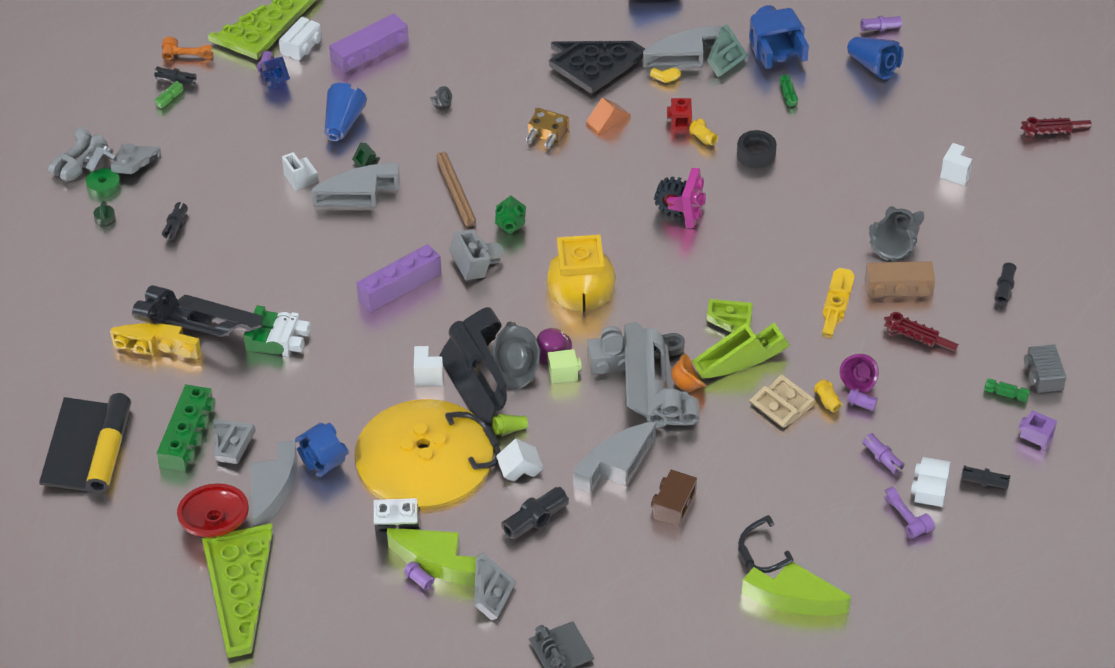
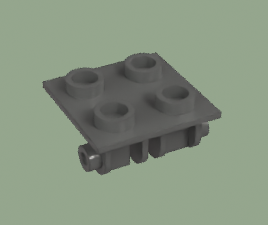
M574 621L551 630L548 627H544V625H539L535 629V636L529 638L544 668H573L594 660L593 654Z

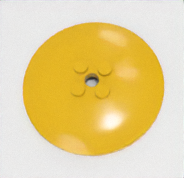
M435 399L411 400L385 409L367 423L356 442L355 465L362 483L379 499L417 498L418 507L421 510L437 509L461 501L472 494L484 482L491 467L474 470L468 458L473 457L477 464L492 461L493 447L482 426L474 420L457 417L453 418L455 423L449 425L445 414L459 411L472 413L464 407ZM421 444L429 445L428 448H418Z

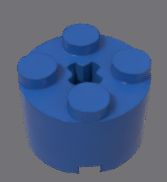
M318 423L295 438V443L299 441L300 444L296 448L300 458L310 471L312 469L318 471L315 474L318 477H322L345 461V456L349 454L346 445L342 442L340 443L337 438L336 429L331 423L326 425Z

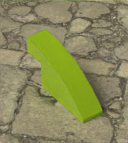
M746 322L693 359L692 363L702 378L719 377L755 366L777 355L791 345L775 323H772L755 335Z
M387 528L388 546L405 562H418L420 567L430 576L443 581L475 587L476 557L459 556V532Z
M794 562L786 565L774 579L753 567L742 581L743 595L778 610L816 616L842 615L850 611L852 596Z

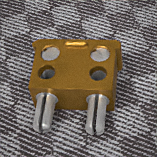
M535 108V113L528 123L526 142L531 143L534 137L546 140L545 148L549 149L553 142L559 144L565 131L569 129V117L542 108Z

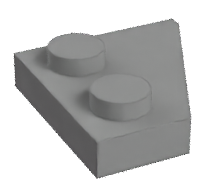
M122 144L111 164V172L133 174L140 167L147 165L150 157L161 156V148Z
M214 419V454L218 462L238 464L256 431L254 424Z
M480 553L476 556L474 606L489 619L494 620L498 618L516 581L486 554Z

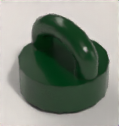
M102 201L100 206L93 212L96 223L100 225H108L115 220L113 207L107 205L105 201Z

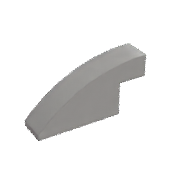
M721 26L694 28L657 41L643 51V69L703 67V51L712 50Z
M399 163L368 165L328 178L312 188L313 206L376 207L378 189L399 190Z
M651 421L630 427L596 446L581 460L573 471V486L591 492L600 476L626 486L655 439L656 423Z
M295 440L277 442L278 460L250 463L253 527L268 524L282 508L290 494L297 470Z

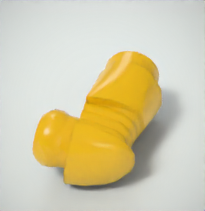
M701 118L693 120L689 128L690 134L698 137L705 145H715L718 135L706 127L705 120Z
M826 379L819 380L814 386V393H818L821 397L820 400L825 409L830 410L832 413L838 411L842 407V402L835 393L833 384Z

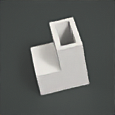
M952 143L943 158L940 177L963 186L966 185L970 178L973 160L964 156V146Z
M294 152L282 156L284 176L295 191L319 182L318 172L307 157L299 160Z
M414 346L415 386H443L442 357H429V346Z
M516 438L496 456L504 478L513 482L523 473L535 477L544 469L536 447Z

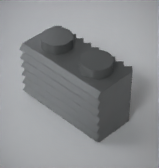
M1056 344L1028 347L1027 355H1024V365L1030 369L1029 378L1031 385H1035L1038 393L1063 391L1066 375Z

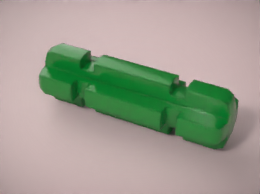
M781 75L780 84L787 105L790 107L797 106L798 97L790 75Z
M990 378L986 380L984 387L986 392L993 393L995 391L997 395L1011 399L1016 397L1018 398L1017 400L1022 402L1028 400L1029 389L1023 387L1018 389V386L1001 381L996 383L997 380Z

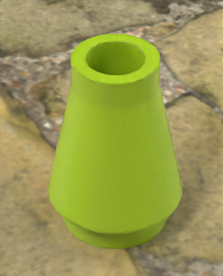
M499 414L497 417H493L495 435L503 437L528 428V420L525 415Z

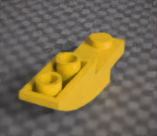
M140 323L113 327L110 330L113 346L120 349H128L154 356L157 350H161L166 353L169 352L197 360L201 355L199 338L183 335V329L179 326Z

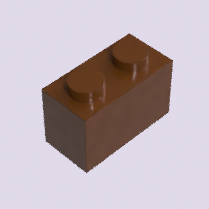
M671 469L667 478L663 477L661 480L659 494H655L652 498L653 518L680 527L696 494L697 477Z

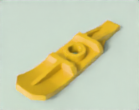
M838 268L833 272L822 311L825 318L822 335L833 337L836 323L844 318L855 279L854 273L849 269Z

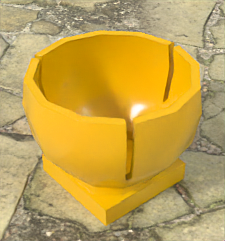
M601 235L557 237L558 254L550 261L546 279L547 290L552 300L566 310L583 312L584 293L585 312L602 307L612 298L616 274L609 257L603 253Z

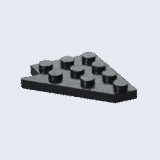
M634 41L551 42V49L558 54L549 60V66L593 94L642 60L645 48Z

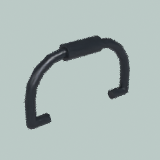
M459 411L445 414L449 425H453L455 423L453 418L457 417L469 418L480 424L495 450V458L486 463L477 464L473 457L468 458L474 470L489 468L498 463L496 456L501 452L500 443L491 426H488L477 415L469 412Z
M767 515L746 527L740 535L738 542V552L745 566L750 567L751 570L755 567L763 573L779 570L794 561L790 551H785L786 559L775 565L759 567L754 564V560L744 542L748 534L760 525L767 522L769 527L774 526L771 516Z

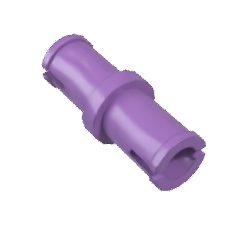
M878 16L877 18L861 19L860 21L862 32L871 30L883 32L885 29H900L902 26L900 16Z
M873 433L868 434L867 436L873 443L864 438L862 444L875 455V459L878 462H882L894 475L898 474L900 471L894 464L901 470L905 464L891 452L892 449L888 445L885 446Z

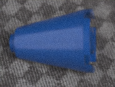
M854 37L847 45L850 56L883 80L890 79L896 74L893 72L896 67L900 68L904 57L903 47L895 40Z
M334 83L327 91L324 133L332 141L342 140L366 106V94L358 87L357 90L350 88L351 84Z

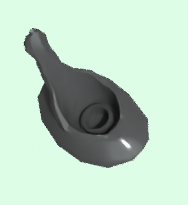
M510 321L497 334L493 346V358L507 384L506 387L521 389L531 382L539 367L540 349L535 335L528 328L518 326L515 322Z

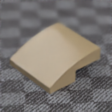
M782 374L769 387L764 385L749 400L752 405L782 428L796 421L816 404L813 397Z

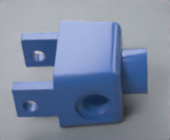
M766 5L758 9L756 14L751 16L749 41L756 59L762 60L766 69L772 68V60H786L789 55L797 53L802 62L808 61L809 45L804 37L805 27L792 8L777 10L772 5Z

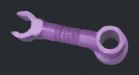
M893 486L884 490L887 493L884 496L886 501L894 506L909 524L906 526V530L911 538H915L923 533L928 534L935 530V524L929 514L925 513L915 517L903 503Z

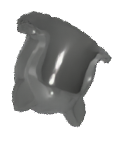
M890 206L886 210L885 218L880 222H874L869 227L870 244L876 255L892 262L908 258L916 246L919 226L924 221V212L912 213L907 209H896Z

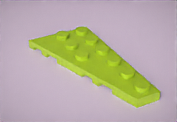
M272 0L271 4L267 6L261 5L239 17L238 22L232 25L226 24L218 33L212 32L208 34V40L258 60L262 53L267 51L316 0Z
M273 523L232 531L222 536L202 538L227 658L252 653L273 534Z

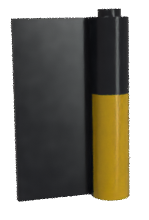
M123 393L112 394L109 397L108 403L64 397L39 485L94 493L108 491L132 403L131 399Z

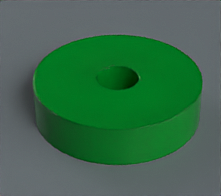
M109 168L94 170L86 178L88 192L95 197H108L115 194L120 188L118 173L111 172Z

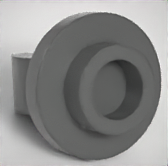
M446 86L439 87L435 91L436 96L430 97L433 105L440 104L443 107L449 106L452 101V93Z

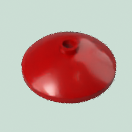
M221 483L203 485L193 489L182 498L177 508L178 521L183 529L193 535L201 537L222 536L235 530L244 522L249 511L248 500L240 489L232 485Z

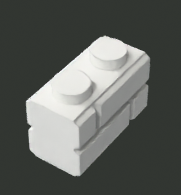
M301 17L279 40L280 53L287 57L291 56L292 59L298 61L304 55H308L311 48L322 39L320 24Z

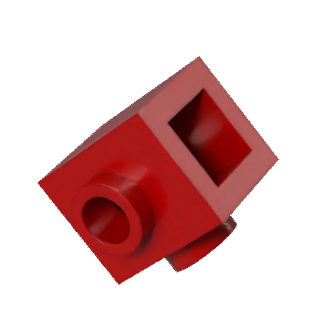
M671 98V106H667V119H671V130H689L692 123L691 98Z

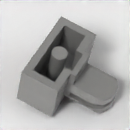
M474 229L454 232L449 248L465 280L485 278L489 264L499 263L503 254V248L500 244L496 242L485 244L483 239L478 237Z
M607 327L602 330L601 338L587 340V356L591 374L626 371L625 335L622 336V331L619 327Z

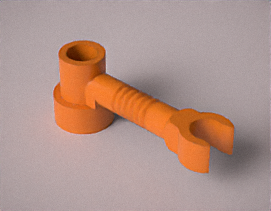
M170 36L165 37L162 41V58L164 60H172L174 55H196L205 59L213 58L211 45H204L199 48L178 47V40Z

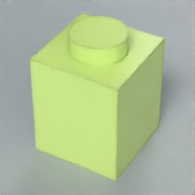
M574 349L548 352V370L551 384L578 381V371H582L581 359L576 358Z

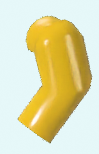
M653 68L650 77L668 84L679 79L681 71L677 68H670L665 71Z

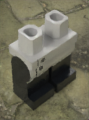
M417 498L374 500L375 534L387 533V528H397V525L399 529L421 530V509L418 507Z

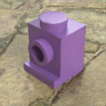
M1032 410L1027 418H1022L1018 429L1021 430L1020 437L1040 445L1041 449L1045 451L1054 437L1057 420Z

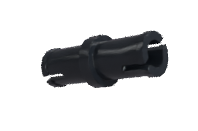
M159 66L155 69L158 71L154 73L155 79L171 81L172 84L176 81L191 86L196 84V82H193L197 80L195 73L182 72L177 68L173 70L161 68Z
M177 202L172 213L168 215L166 219L167 224L162 231V236L165 239L171 233L169 240H173L178 228L182 227L184 223L183 218L188 211L185 203L179 209L181 202Z
M1013 263L1003 264L1001 277L997 280L998 289L995 301L999 304L1008 303L1010 291L1014 288L1015 282L1013 279L1017 267Z
M964 465L961 480L980 483L983 487L989 485L1007 490L1010 475L991 472L988 468L981 470Z

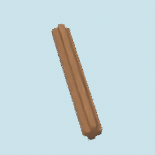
M444 151L437 153L438 164L467 227L474 226L476 224L475 215L448 154Z

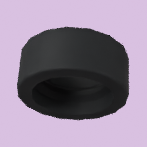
M752 130L745 132L739 137L737 142V157L742 164L748 167H766L775 160L776 140L765 131ZM759 145L768 150L754 153L748 151L746 147Z

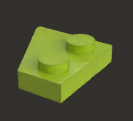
M709 299L707 321L731 333L746 322L751 326L753 303Z

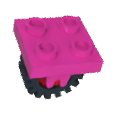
M691 168L688 180H684V182L679 177L677 180H675V177H671L670 180L668 177L664 178V181L661 180L658 184L654 196L655 205H659V210L664 209V213L671 212L672 216L675 213L681 216L683 213L686 228L695 227L696 221L700 220L701 206H704L706 202V193H703L704 178L701 177L700 168Z

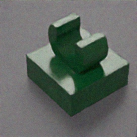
M360 142L352 160L358 167L378 164L380 157H376L375 151L367 143Z

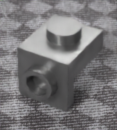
M102 145V147L96 146L93 153L90 151L87 153L83 161L86 163L84 168L93 172L102 155L114 160L116 157L112 154L114 150L105 145Z

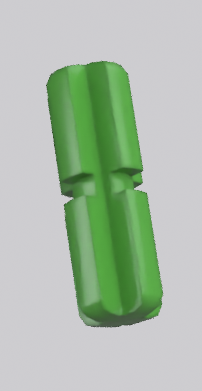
M176 81L169 86L166 91L162 92L154 100L155 105L159 108H164L184 90L182 83Z

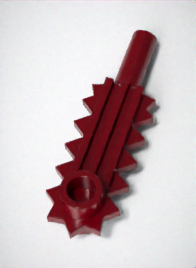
M1029 117L1027 121L1021 122L1022 126L1020 129L1024 130L1025 136L1034 137L1036 134L1071 133L1072 129L1091 128L1092 123L1091 120L1070 121V118L1061 117L1059 119Z
M893 312L890 316L884 317L886 321L884 326L891 333L906 335L907 338L911 337L915 342L920 341L923 345L927 344L929 347H933L936 344L953 352L957 351L959 344L940 337L939 330H934L933 327L928 328L925 324H918L917 320L911 321L909 317L904 318L899 312Z

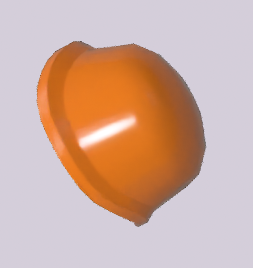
M683 354L671 370V377L675 385L685 392H692L700 387L705 388L706 384L697 375L690 357L687 354Z

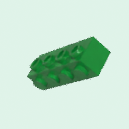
M185 384L156 453L159 468L186 472L189 463H193L195 448L200 445L202 431L208 426L210 411L213 412L215 409L216 400L212 396L211 388Z

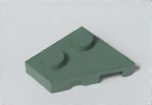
M728 24L721 27L707 59L717 77L723 75L748 56Z

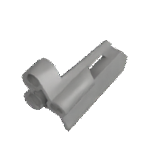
M637 322L625 324L627 407L647 417L648 422H655L656 427H664L666 424L694 425L700 421L698 399L688 395V392L673 389L668 347L664 343L662 335L654 328L648 327L644 329ZM654 345L660 350V380L655 379Z

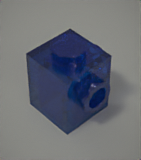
M283 56L260 64L262 72H260L262 81L267 83L268 87L274 85L276 89L285 86V81L290 79Z

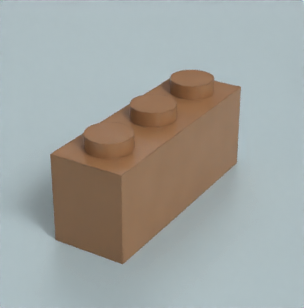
M932 261L867 263L865 281L868 297L933 295L935 275Z

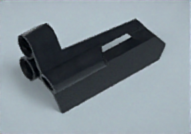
M155 285L149 286L146 290L145 301H137L132 309L133 318L150 324L164 322L221 337L230 336L234 329L249 332L261 328L263 321L262 315L186 294L177 300L172 290ZM211 321L214 323H218V325L216 327H212L209 325H205V323Z
M490 307L477 311L464 321L453 323L449 329L450 338L439 357H442L444 367L471 412L484 420L486 424L493 422L496 411L502 410L507 401L505 390L507 384L488 348L491 341L496 339V334L502 327L500 320ZM481 360L484 361L497 383L495 393L477 366V363Z

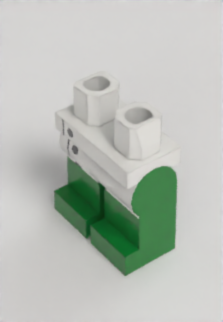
M257 305L253 313L262 315V327L249 332L245 331L243 337L246 351L282 354L285 357H289L291 351L302 352L304 338L298 337V335L309 336L311 331L310 322L300 320L298 313L266 311L265 306Z

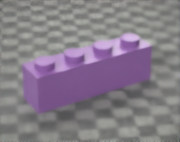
M393 13L329 45L330 60L345 73L408 41V25Z
M426 244L356 282L358 301L371 313L441 275L440 255L429 244Z

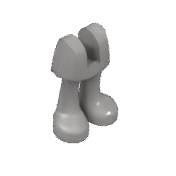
M78 127L74 132L75 145L66 153L58 154L51 162L48 172L56 177L60 175V178L66 182L83 174L81 167L86 164L83 161L89 151L93 153L96 146L102 147V145L108 147L107 141L101 135L95 134L92 137L86 128Z

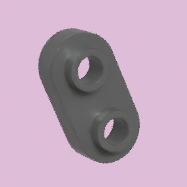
M678 333L662 335L664 343L668 347L669 357L684 351L685 339L682 335ZM654 345V360L661 359L660 350Z

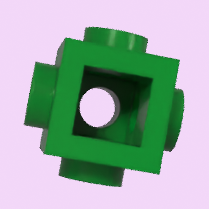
M510 195L496 205L495 224L499 228L511 234L524 226L526 206Z

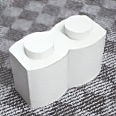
M922 457L921 464L917 463L914 477H918V481L913 480L911 494L915 495L914 502L943 507L951 461Z

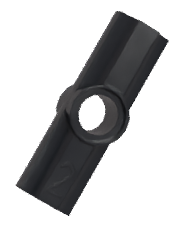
M561 487L553 488L538 499L534 497L529 498L522 504L518 512L501 522V527L510 540L516 539L533 527L538 529L546 525L551 515L569 504V498Z

